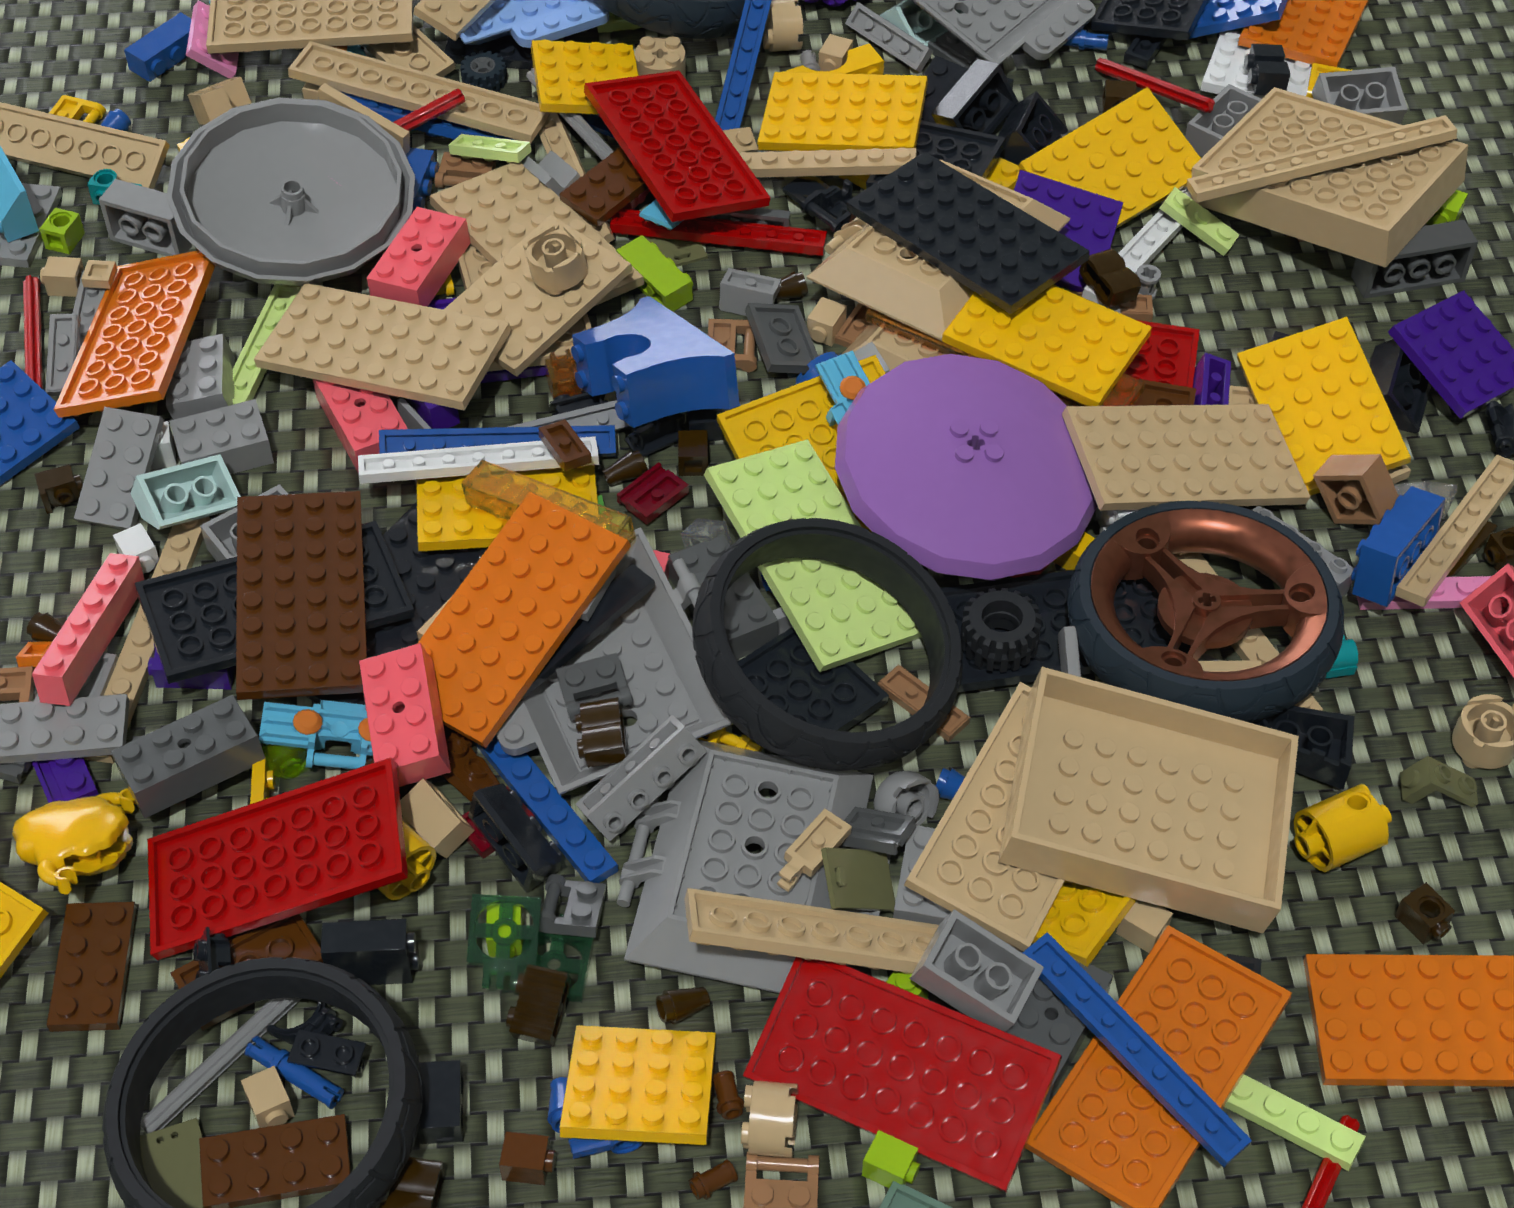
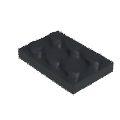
M935 55L923 76H927L928 86L921 120L936 123L931 112L968 68Z

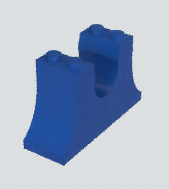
M650 296L639 299V302L632 310L613 321L572 334L573 346L571 347V353L576 362L577 372H575V380L578 387L588 392L591 396L615 391L617 403H615L617 416L633 428L677 413L700 409L730 410L740 406L735 354Z

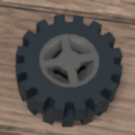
M483 50L477 54L472 52L471 56L467 55L461 61L462 83L499 92L500 88L503 89L505 87V83H507L506 65L503 57H499L498 53L492 54V51L483 53Z

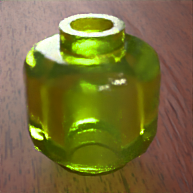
M271 744L262 745L268 770H274L275 777L284 779L295 778L305 769L306 748Z

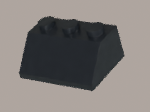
M976 59L931 112V115L937 124L992 134L1019 101L999 63Z
M1037 91L1014 106L998 136L1006 138V147L1000 157L1016 165H1019L1021 161L1059 140L1061 134H1066L1068 128Z
M1394 339L1376 345L1369 366L1399 430L1417 433L1420 431L1432 385Z
M503 783L479 789L473 793L468 817L524 891L529 893L546 881L549 875L559 872L562 864L561 851L554 842H548L541 833V825L534 816L526 814L522 808V801L514 790L509 791Z

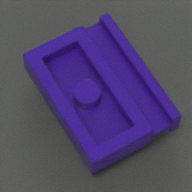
M83 757L32 761L49 803L58 800L69 801L81 797L99 795Z

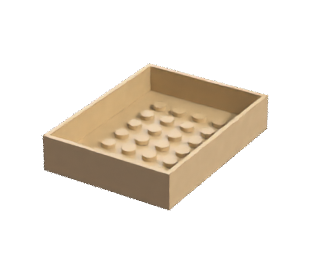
M1274 87L1192 167V177L1403 125ZM1449 140L1441 144H1433L1416 150L1396 153L1388 157L1368 160L1364 163H1356L1339 169L1319 172L1311 176L1291 179L1287 182H1279L1234 195L1214 198L1210 201L1198 202V204L1204 208L1386 268L1464 182L1468 144Z
M1041 667L1028 696L998 862L1263 934L1280 912L1282 905L1299 736Z

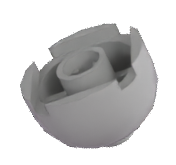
M913 771L895 772L889 775L878 787L873 802L874 810L915 816L916 825L920 826L927 817L932 819L935 815L939 802V791L931 783V780Z

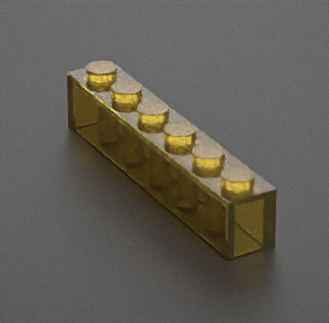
M481 460L461 483L468 505L474 509L489 512L500 519L509 520L528 493L532 492L627 539L630 544L636 538L631 516L485 460Z

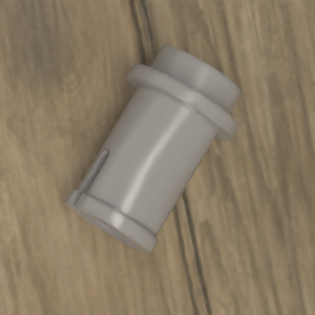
M811 50L803 51L800 55L802 65L809 69L820 71V66L816 62L815 52L811 53Z

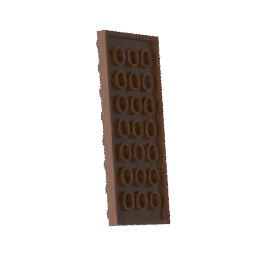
M360 491L237 497V700L363 693L359 661L367 659Z

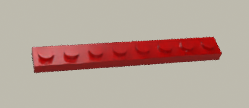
M621 209L612 216L610 222L612 233H620L622 235H643L700 242L702 244L712 243L729 247L739 246L756 250L766 249L783 253H802L810 256H823L827 240V231L703 217L684 220L670 231L662 225L657 226L654 222H647L642 217H639L641 211Z

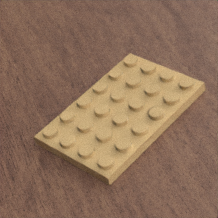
M549 215L443 309L509 322L511 332L494 361L516 377L632 272L630 262L573 229L580 236L587 264L586 278L575 286L563 290L558 295L550 294L548 290L537 286L531 277L525 254L529 238L536 231L548 226H554L555 229L564 230L563 226L573 229L552 215Z

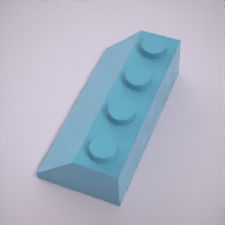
M0 146V233H3L7 242H11L39 232L26 190Z

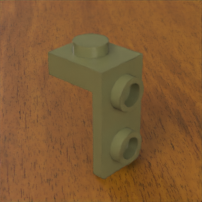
M1427 756L1400 772L1402 799L1410 804L1419 801L1434 791H1438L1472 808L1478 805L1475 779L1434 758Z

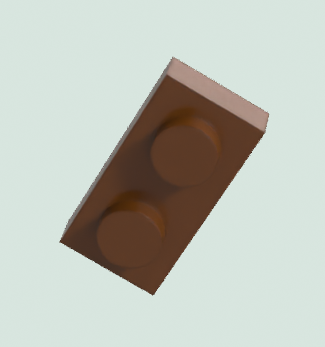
M566 419L538 428L539 438L564 472L592 463L590 451Z

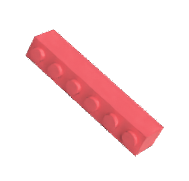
M109 554L32 672L40 703L71 706L138 598L135 582L145 580L139 556Z

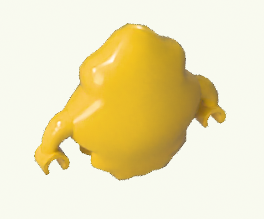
M128 788L120 793L109 792L69 801L58 800L50 802L28 812L15 821L12 835L16 841V852L22 861L38 866L37 873L43 882L57 886L61 894H69L72 891L71 884L76 885L78 883L77 876H91L114 869L126 857L127 852L133 845V838L129 834V821L125 813H133L136 802Z

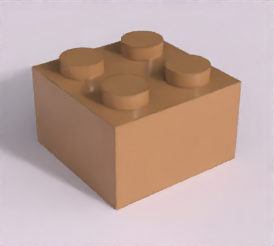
M1381 454L1331 455L1313 475L1334 524H1380L1386 510H1391L1394 507L1395 501L1399 496Z

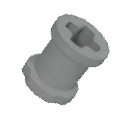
M1150 264L1139 266L1136 272L1141 282L1138 294L1152 295L1153 300L1157 294L1156 283L1161 278V271L1156 266Z

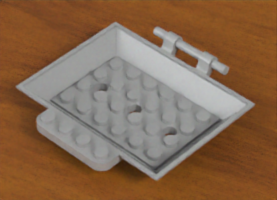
M911 0L983 60L999 64L1020 47L1037 60L1048 59L1090 23L1096 13V8L1090 0ZM956 9L961 10L964 13L960 14L956 11Z
M641 527L620 535L629 541L631 547L616 566L614 578L633 563L654 579L655 587L561 666L565 667L613 653L618 654L633 704L624 707L620 704L623 718L631 716L637 719L634 725L624 726L627 756L672 714L696 739L733 724L722 712V709L719 708L703 680L696 661V651L693 647L692 626L684 612L691 603L695 608L701 585L695 574L690 573L684 559L680 558L672 564L679 577L677 587L673 590ZM556 672L517 704L496 733L502 750L509 755L517 756L538 748L559 795L605 777L619 764L613 763L588 768L585 758H579L577 739H582V733L578 734L575 720L570 721ZM617 688L575 699L576 703L618 692Z
M696 739L707 752L695 766L689 768L676 780L669 790L667 801L658 803V797L645 812L640 813L636 818L634 825L636 834L628 862L624 863L619 879L621 888L617 904L621 907H629L634 889L638 888L641 882L645 883L624 961L780 993L796 957L780 954L770 955L766 952L736 950L731 947L706 946L696 942H689L684 901L687 888L831 909L824 864L812 878L802 873L795 886L789 892L777 885V882L782 878L779 876V872L788 863L784 860L785 851L824 808L843 821L854 807L867 808L873 775L851 770L835 771L820 769V767H808L778 755ZM769 788L774 790L776 795L772 798H766L761 796L759 791ZM656 826H660L652 856L643 858L649 833H652ZM756 843L762 846L764 850L753 854L747 851L745 847ZM841 845L838 847L844 849H858ZM887 854L888 864L890 862L891 854ZM841 910L879 916L880 911Z

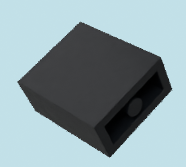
M407 919L322 923L321 957L323 963L343 969L355 975L356 979L360 978L368 985L413 983V970H419L420 956L419 949H416L415 932H409Z

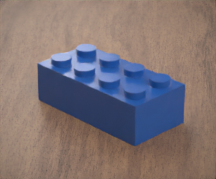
M1413 486L1403 496L1399 495L1397 497L1394 507L1391 510H1386L1380 524H1375L1370 531L1369 537L1366 540L1362 539L1357 547L1356 556L1359 557V561L1351 576V581H1354L1353 595L1385 607L1390 604L1395 597L1398 584L1438 533L1446 498Z

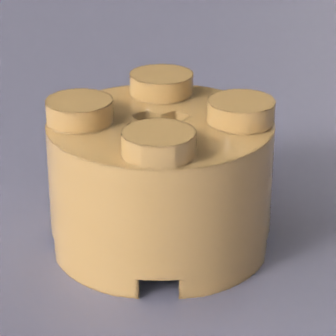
M799 0L771 1L765 25L766 34H763L762 37L764 49H769L770 52L802 49L803 41L798 42V35L803 34L801 6H795Z
M645 36L640 39V44L635 49V60L639 76L679 70L686 79L685 49L678 37L652 38Z
M548 226L536 231L529 238L527 249H525L533 281L537 286L548 290L553 295H558L563 290L575 286L587 276V264L580 236L573 229L564 226V230Z
M1484 694L1473 697L1462 709L1452 733V743L1467 767L1472 769H1497L1512 762L1514 758V704L1511 707L1503 702V698L1500 696Z
M754 1081L753 1085H746L744 1107H746V1112H750L749 1122H742L741 1144H743L744 1149H748V1154L793 1158V1149L787 1148V1145H795L798 1104H795L796 1096H791V1094L798 1095V1084Z

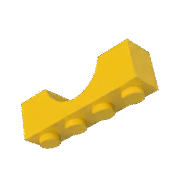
M868 43L847 50V61L835 70L815 71L802 65L783 72L883 75L884 60Z

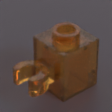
M565 349L566 355L556 357L555 353L551 352L550 358L544 359L546 380L552 399L563 394H569L570 396L581 394V388L578 387L575 380L576 364L569 349Z

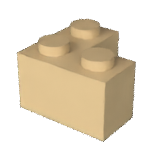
M232 77L188 94L198 123L201 125L207 124L234 107L252 104L241 77Z

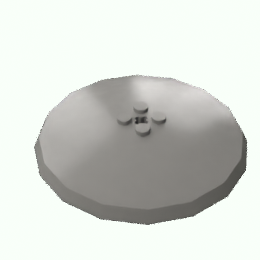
M278 97L234 107L195 130L172 161L166 199L180 234L218 268L261 284L303 286L306 283L316 284L351 275L383 254L413 211L415 174L400 142L369 116L327 100Z

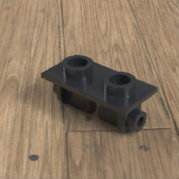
M584 390L581 394L574 396L563 394L550 401L549 413H553V416L607 403L608 401H602L605 398V394L591 396Z
M1497 401L1489 402L1485 410L1488 416L1486 418L1497 454L1508 458L1514 455V406L1512 403L1504 407Z
M681 413L663 417L657 420L655 425L650 423L639 429H633L632 434H629L624 441L633 452L638 450L642 457H645L677 442L678 430H685L681 425L684 423V418Z
M210 927L205 928L201 939L196 940L194 944V961H199V970L196 973L195 979L220 969L218 965L228 966L231 963L230 940L223 933H217L210 937Z
M298 1029L287 1062L356 1077V1074H362L365 1068V1059H362L366 1043Z

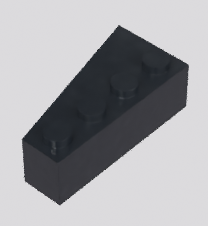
M1292 706L1273 717L1253 722L1256 725L1299 736L1295 772L1344 790L1352 767L1355 716Z

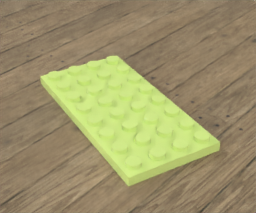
M808 439L707 468L704 473L706 480L740 538L767 525L800 518L831 519L861 527ZM813 558L780 559L758 566L819 672L922 637L913 619L895 597L874 580L849 567Z

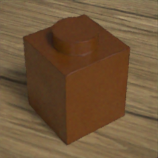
M506 1131L499 1162L502 1181L545 1185L547 1172L553 1173L556 1161V1150H551L549 1136Z

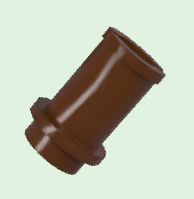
M726 1070L714 1074L712 1083L714 1084L718 1099L717 1112L724 1119L728 1120L739 1117L743 1113L744 1100L738 1095L734 1073Z
M726 1159L701 1174L696 1171L693 1173V1178L689 1179L688 1182L697 1200L701 1198L707 1200L711 1197V1193L732 1182H736L738 1177L733 1165Z

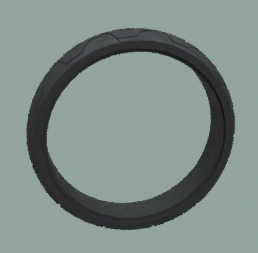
M800 518L770 524L752 531L747 536L737 540L718 558L706 574L705 580L702 582L698 592L692 623L693 647L696 651V661L711 696L728 719L751 740L754 739L758 745L768 751L804 766L820 767V769L835 771L863 770L889 764L907 756L933 736L944 723L955 702L963 672V664H961L963 659L962 643L956 618L951 606L948 605L947 598L927 570H924V567L917 560L908 555L898 545L877 533H871L868 529L854 524L831 519ZM787 558H813L835 562L869 577L898 600L913 619L922 636L930 668V683L924 706L917 713L894 726L868 732L836 731L807 723L792 716L767 699L751 683L738 665L731 651L724 626V602L727 590L737 579L755 567Z
M270 957L231 964L214 970L209 975L201 976L179 989L153 1011L136 1031L114 1070L107 1090L102 1124L104 1132L103 1147L113 1183L126 1208H174L164 1202L152 1190L144 1171L140 1150V1128L144 1106L153 1083L167 1060L189 1036L216 1017L249 1003L276 998L309 999L342 1009L366 1025L384 1047L389 1070V1092L386 1110L376 1138L357 1167L342 1183L315 1203L305 1207L375 1208L395 1184L409 1159L420 1126L422 1111V1077L414 1042L397 1012L375 989L360 978L356 979L355 975L330 964L301 958L287 957L283 959L282 957Z

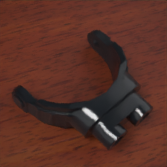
M318 1001L317 1009L303 1024L289 1029L278 1028L269 1024L266 1030L271 1036L293 1044L298 1029L330 1035L333 1031L337 1032L341 1029L343 1021L336 1016L334 1010L327 1006V1003Z

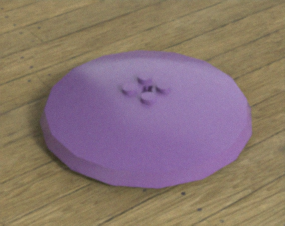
M946 354L906 361L862 388L837 427L835 470L852 512L872 532L895 543L921 565L937 573L995 580L1041 570L1079 543L1098 507L1062 417V412L1066 405L1041 381L996 360Z

